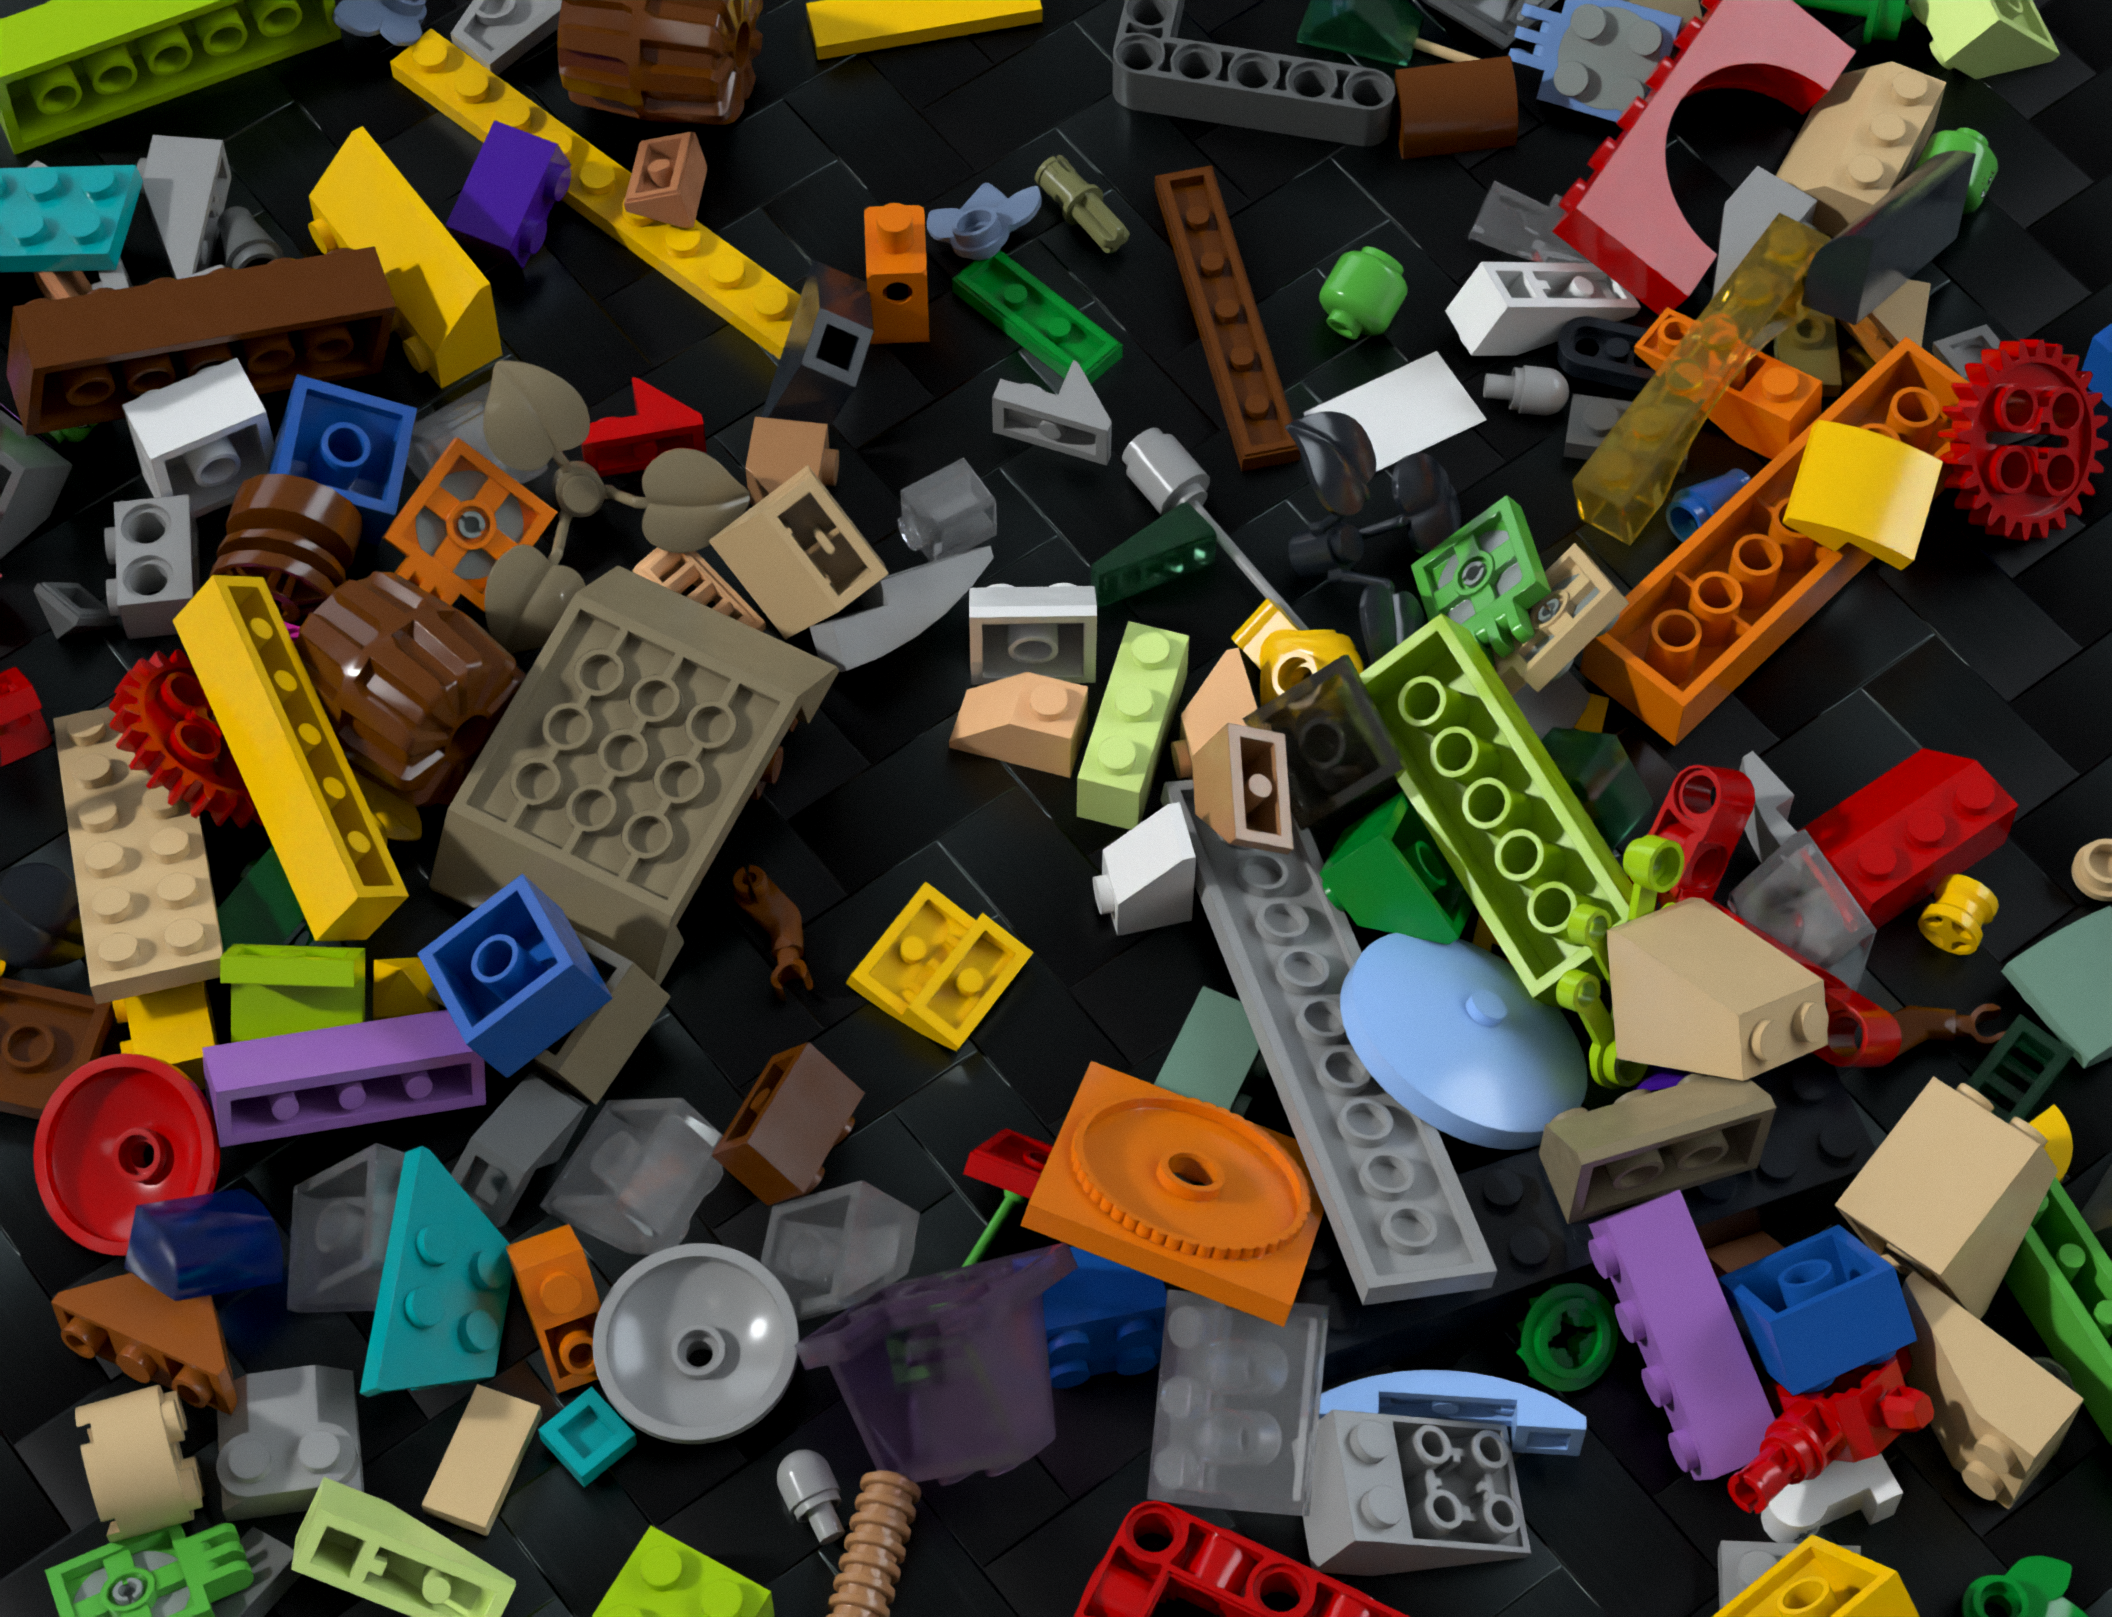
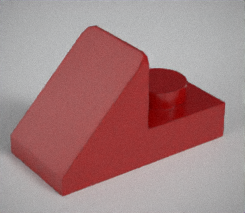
M636 377L632 378L637 415L622 418L615 416L605 417L590 423L589 434L581 444L584 462L593 466L600 477L645 470L651 461L660 454L675 448L695 449L707 454L702 414Z
M16 666L0 673V767L46 748L52 743V737L39 710L42 708V705L33 685Z

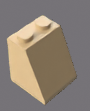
M1690 897L1606 930L1617 1059L1745 1081L1828 1045L1827 1028L1829 1019L1825 1006L1824 980L1703 898Z
M1933 1076L1835 1203V1206L1866 1246L1895 1267L1896 1270L1907 1277L1915 1271L1980 1320L1986 1313L2058 1169L2043 1148L2048 1140L2029 1123L2014 1116L2008 1124L1991 1113L1994 1109L1992 1103L1972 1087L1960 1083L1957 1089L1954 1090Z

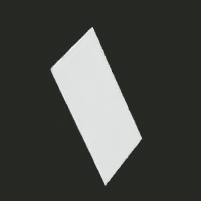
M1437 351L1303 412L1306 416L1318 412L1333 411L1354 418L1364 428L1372 443L1377 462L1376 472L1398 462L1404 456L1418 453L1487 420Z

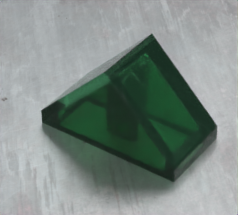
M1311 0L1298 31L1297 42L1408 66L1416 40L1419 38L1424 24V16L1407 0Z
M1553 727L1544 736L1541 743L1605 843L1615 850L1651 809L1654 803L1616 735Z

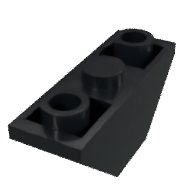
M818 261L811 263L761 417L828 424L829 430L856 387L874 332L870 292L867 291L866 282Z

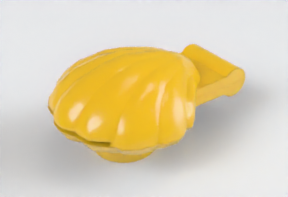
M1268 597L1231 638L1261 670L1260 700L1267 723L1290 739L1302 740L1304 738L1325 737L1333 729L1344 726L1352 717L1354 710L1340 688L1365 670L1364 662L1349 636L1337 634L1335 630H1300L1286 612L1274 600Z

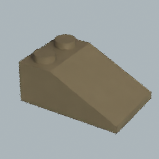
M574 930L613 999L529 1061L528 1064L557 1083L597 1105L671 996L634 962ZM433 986L427 997L446 1010L447 1008L437 989Z

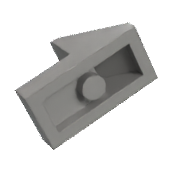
M1073 360L1058 395L1048 393L1033 384H1018L1000 379L992 397L993 433L1107 466L1111 457L1112 421L1077 361Z

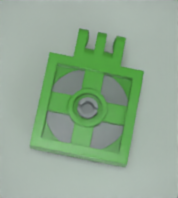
M1504 496L1411 565L1428 621L1430 622L1442 613L1470 630L1492 666L1495 665V659L1490 646L1502 658L1515 651L1510 632L1522 644H1525L1535 636L1527 610L1550 594L1551 590L1522 507L1509 496Z
M180 1523L109 1543L45 1570L60 1617H215L211 1606L212 1602L246 1589L254 1580L244 1548L240 1544L236 1527L231 1523L218 1524L190 1537H186Z

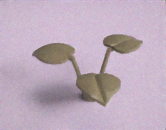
M511 360L498 361L493 368L491 386L483 413V431L488 447L503 464L521 471L540 469L553 457L559 469L553 477L552 489L561 507V511L558 514L559 521L552 551L548 559L535 547L522 544L506 551L492 567L486 583L484 600L486 622L491 637L510 654L544 647L575 593L586 586L583 578L575 569L565 565H558L563 556L569 525L573 516L587 517L594 514L600 509L604 499H612L633 508L645 509L642 519V530L646 539L662 550L686 553L711 545L709 540L743 515L750 501L749 491L716 459L704 452L689 448H675L665 451L651 461L642 477V488L646 497L629 494L616 489L613 485H604L593 466L583 461L569 462L563 453L564 450L573 449L581 445L586 440L590 431V417L587 406L575 388L558 375L534 364Z

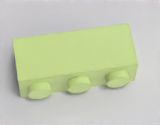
M1128 621L1077 777V817L1130 830L1141 823L1187 677L1189 635Z

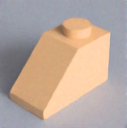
M1239 647L1225 651L1181 714L1180 740L1171 742L1173 764L1179 779L1188 777L1189 780H1193L1192 756L1227 723L1264 730Z
M1024 672L968 689L949 740V748L1070 778L1087 729L1088 687L1031 672Z

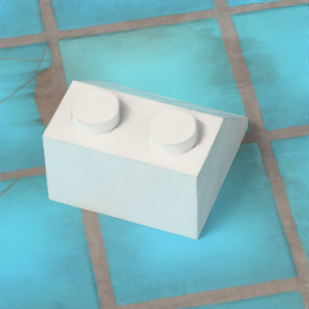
M1057 583L1049 587H1014L1009 584H993L986 588H969L971 685L987 684L1024 672H1031L1071 683H1096L1097 603L1095 586Z

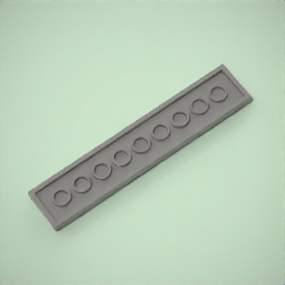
M1193 780L1165 782L1160 799L1164 807L1167 804L1180 802L1196 856L1195 888L1362 1305L1491 1288L1497 1274V1268L1437 1128L1412 1114L1379 1085L1362 1064L1347 1037L1340 1011L1341 988L1345 977L1362 952L1345 912L1335 908L1324 892L1323 879L1319 875L1324 863L1290 783L1289 795L1294 849L1286 855L1229 844L1195 814Z

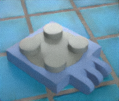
M1565 0L1562 13L1524 3L1521 15L1531 20H1542L1540 31H1535L1517 26L1514 37L1536 43L1533 54L1523 49L1510 48L1508 56H1511L1513 62L1544 70L1536 99L1616 122L1636 96H1640L1645 100L1652 90L1644 82L1664 56L1667 55L1672 59L1675 45L1672 42L1680 32L1684 18L1623 0Z

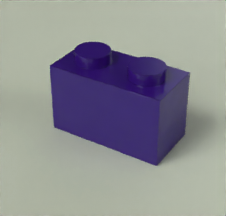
M494 120L445 225L460 246L524 269L530 254H536L545 240L547 233L546 219L554 202L560 201L569 188L571 163L557 143Z

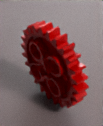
M2019 339V341H2000L1999 349H1983L1981 351L1982 363H1967L1964 366L1970 382L1953 383L1951 386L1959 399L1957 406H1943V413L1952 419L1953 422L1952 428L1939 431L1938 437L1950 442L1951 450L1941 455L1938 459L1943 461L1942 464L1953 465L1954 470L1945 480L1944 486L1945 488L1961 489L1954 503L1955 508L1971 510L1968 523L1985 526V534L2004 536V539L2028 540L2029 537L2047 538L2049 529H2065V514L2080 515L2082 513L2081 504L2077 496H2093L2095 494L2092 484L2087 479L2089 473H2103L2104 467L2094 459L2095 451L2108 447L2107 441L2096 437V429L2107 423L2108 417L2094 415L2093 408L2103 397L2102 392L2086 391L2093 377L2092 372L2076 371L2080 357L2078 355L2063 354V345L2047 344L2044 343V340ZM1991 431L2056 435L2061 438V445L2058 448L1989 444L1986 442V434Z
M176 649L169 659L160 651H156L149 661L140 658L133 669H129L114 691L117 695L109 704V709L116 713L109 726L111 729L123 734L116 743L117 749L133 752L136 755L128 767L131 770H147L151 777L146 784V787L149 789L164 786L169 790V805L173 806L181 799L188 802L193 818L197 819L203 810H208L217 826H222L229 815L240 829H244L251 819L260 826H264L195 670L186 655L180 649Z

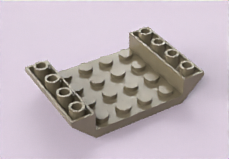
M619 565L575 593L450 804L431 875L430 888L447 898L475 910L523 873L562 908L574 930L634 962L660 986L684 944V940L676 926L794 718L809 725L839 672L838 667Z

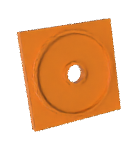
M1091 1061L1034 1189L1020 1226L1284 1327L1293 1306L1324 1213V1207L1296 1139L1245 1120L1242 1116L1231 1113L1226 1108L1216 1107V1105L1210 1102L1202 1103L1197 1098H1187ZM1173 1173H1179L1187 1179L1202 1182L1205 1186L1186 1183Z

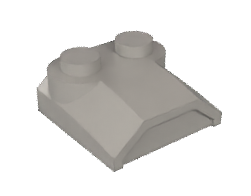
M309 1365L251 1373L234 1380L238 1402L232 1415L217 1410L219 1456L216 1471L221 1483L222 1509L227 1522L308 1511L323 1477L364 1492L356 1386L353 1371Z

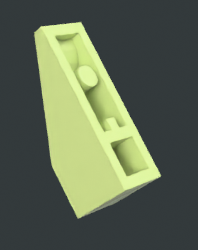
M323 1477L295 1538L291 1570L411 1617H501L516 1587V1580L391 1503L326 1477Z

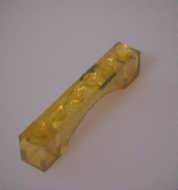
M1780 212L1572 480L1579 518L1628 545L1633 543L1665 501L1676 473L1693 440L1728 386L1768 342L1786 329L1800 323L1811 310L1801 305L1807 272L1815 254L1831 240V237Z

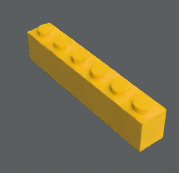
M212 575L172 620L315 941L367 940L409 897V894L264 578Z

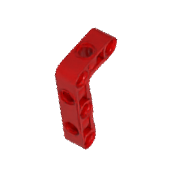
M1705 765L1688 766L1673 781L1655 822L1647 834L1676 841L1684 852V868L1679 881L1669 891L1664 893L1657 892L1654 911H1656L1658 902H1660L1662 908L1667 903H1677L1690 897L1703 898L1824 980L1825 1006L1829 1019L1827 1028L1828 1045L1812 1051L1813 1054L1838 1067L1876 1068L1883 1067L1892 1062L1899 1053L1902 1039L1898 1022L1888 1011L1849 988L1845 982L1712 900L1727 868L1729 859L1753 811L1755 789L1751 780L1741 771ZM1715 786L1716 799L1714 805L1711 806L1710 794ZM1629 876L1628 878H1629V880L1631 881V883H1632V885H1633L1634 882L1631 880V878H1630V876ZM1858 1025H1860L1863 1035L1859 1050L1855 1045L1854 1039Z
M1156 1500L1142 1502L1133 1507L1126 1515L1105 1557L1099 1562L1090 1577L1079 1607L1073 1616L1152 1617L1159 1603L1166 1604L1168 1598L1175 1601L1177 1597H1180L1220 1617H1410L1375 1601L1372 1597L1233 1531L1215 1526L1168 1503ZM1155 1533L1165 1537L1170 1542V1545L1160 1552H1149L1139 1547L1136 1541L1145 1534ZM1281 1592L1292 1597L1297 1605L1289 1611L1277 1612L1265 1606L1262 1599L1270 1593Z

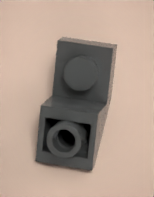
M536 1070L530 1072L471 1137L451 1174L452 1177L496 1228L506 1225L535 1170L559 1161L588 1105Z

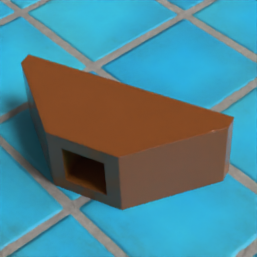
M154 1266L61 1291L51 1301L62 1330L61 1338L78 1355L85 1358H93L96 1355L118 1365L124 1373L136 1381L148 1383L152 1380L172 1390H177L180 1398L192 1406L203 1408L208 1405L228 1415H232L238 1399L223 1329L210 1290Z

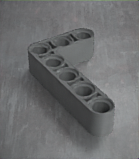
M1125 0L1113 48L1112 85L1113 96L1123 107L1137 111L1357 146H1374L1388 138L1392 129L1395 84L1384 72L1372 68L1177 38L1185 0Z

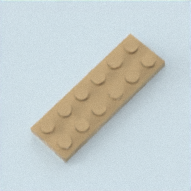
M109 707L53 718L89 981L96 1005L219 978L220 957L224 954L201 814L197 819L193 818L190 813L189 803L183 799L173 806L169 805V790L164 786L149 789L146 787L151 777L147 770H131L128 767L136 755L133 752L117 749L116 743L123 734L110 728L109 723L116 713L110 710Z

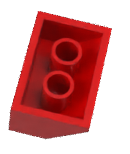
M1923 748L1797 831L1817 853L1808 885L1857 939L1861 941L1934 892L1942 877L1948 874L1962 873L2005 844L2019 805L1977 760Z

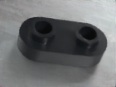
M1583 316L1568 321L1559 332L1556 359L1560 367L1573 377L1638 392H1655L1669 384L1654 369L1637 367L1639 365L1649 366L1634 353V346L1648 330L1646 328ZM1580 352H1588L1592 354L1593 357L1580 354Z

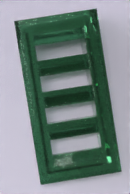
M1187 501L1180 503L1092 564L1091 586H1095L1097 607L1099 608L1211 565L1215 562L1216 531Z
M2019 1014L1967 1081L1966 1085L1979 1093L1986 1084L2016 1105L2012 1112L2008 1113L1983 1095L1994 1106L1991 1113L2008 1124L2014 1116L2025 1121L2071 1064L2074 1052ZM2016 1047L2045 1067L2040 1075L2011 1055ZM2001 1066L2005 1067L2031 1087L2026 1094L2022 1093L1996 1074Z

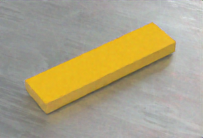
M822 0L806 3L807 18L818 60L1042 22L1043 18L1040 0Z

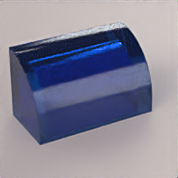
M241 1188L136 1205L124 1268L172 1300L181 1301L279 1283L282 1281L283 1253L278 1230L270 1213L255 1196Z

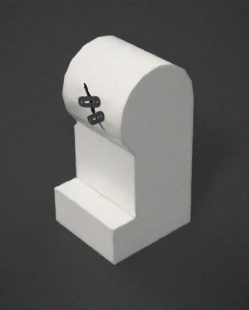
M1881 1453L1855 1463L1834 1460L1814 1480H1803L1801 1483L1793 1485L1788 1484L1769 1502L1768 1507L1761 1512V1522L1764 1531L1772 1540L1778 1543H1802L1811 1534L1816 1536L1820 1526L1859 1509L1862 1510L1869 1525L1894 1515L1903 1491Z

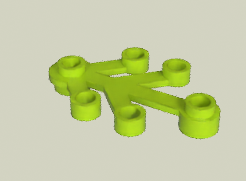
M1646 835L1633 840L1626 848L1623 856V868L1625 873L1634 882L1627 922L1654 912L1657 892H1667L1679 881L1684 868V852L1676 841L1656 835ZM1674 902L1667 903V904H1665L1662 908H1665V907L1670 906V905L1675 904V903H1674ZM1580 904L1572 911L1567 924L1568 936L1573 942L1590 948L1611 989L1606 930L1612 928L1611 915L1607 910L1589 904ZM1577 969L1566 971L1558 981L1556 999L1560 1006L1578 1012L1593 1040L1589 1051L1590 1071L1593 1079L1599 1085L1610 1089L1635 1085L1642 1079L1649 1064L1617 1059L1613 1006L1610 1016L1599 998L1601 992L1599 979L1595 975Z

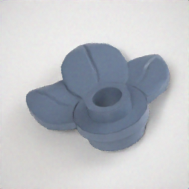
M343 0L335 8L332 19L338 27L353 35L370 37L381 33L394 46H410L418 42L423 33L420 25L427 14V9L424 5L426 0Z
M983 183L960 210L957 208L931 210L927 218V230L935 240L950 243L955 254L962 258L973 260L988 259L999 252L1008 240L1009 233L1031 221L1037 214L1042 202L1038 186H1032L1007 198L993 185Z

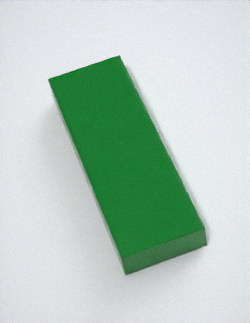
M1001 250L988 259L974 260L952 279L953 293L1064 379L1073 360L1078 362L1089 383L1092 384L1123 357V344Z

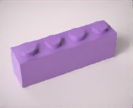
M447 1009L202 1047L206 1099L214 1114L220 1147L486 1105L484 1059L466 1045Z
M1680 1189L1661 1194L1589 1224L1594 1239L1588 1242L1591 1258L1599 1274L1604 1279L1610 1277L1621 1302L1615 1305L1619 1326L1630 1343L1636 1341L1647 1365L1641 1371L1646 1391L1655 1406L1658 1408L1664 1406L1674 1432L1668 1434V1441L1677 1464L1684 1472L1690 1471L1694 1480H1713L1746 1466L1760 1454L1759 1448L1761 1442L1765 1439L1766 1429L1775 1421V1417Z

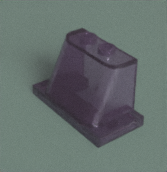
M1060 1243L884 1285L794 1346L805 1370L829 1366L877 1471L899 1473L914 1483L937 1479L940 1486L956 1483L979 1470H984L987 1477H994L1014 1469L1022 1462L1028 1461L1056 1438L1042 1293L1078 1268V1265L1068 1244Z

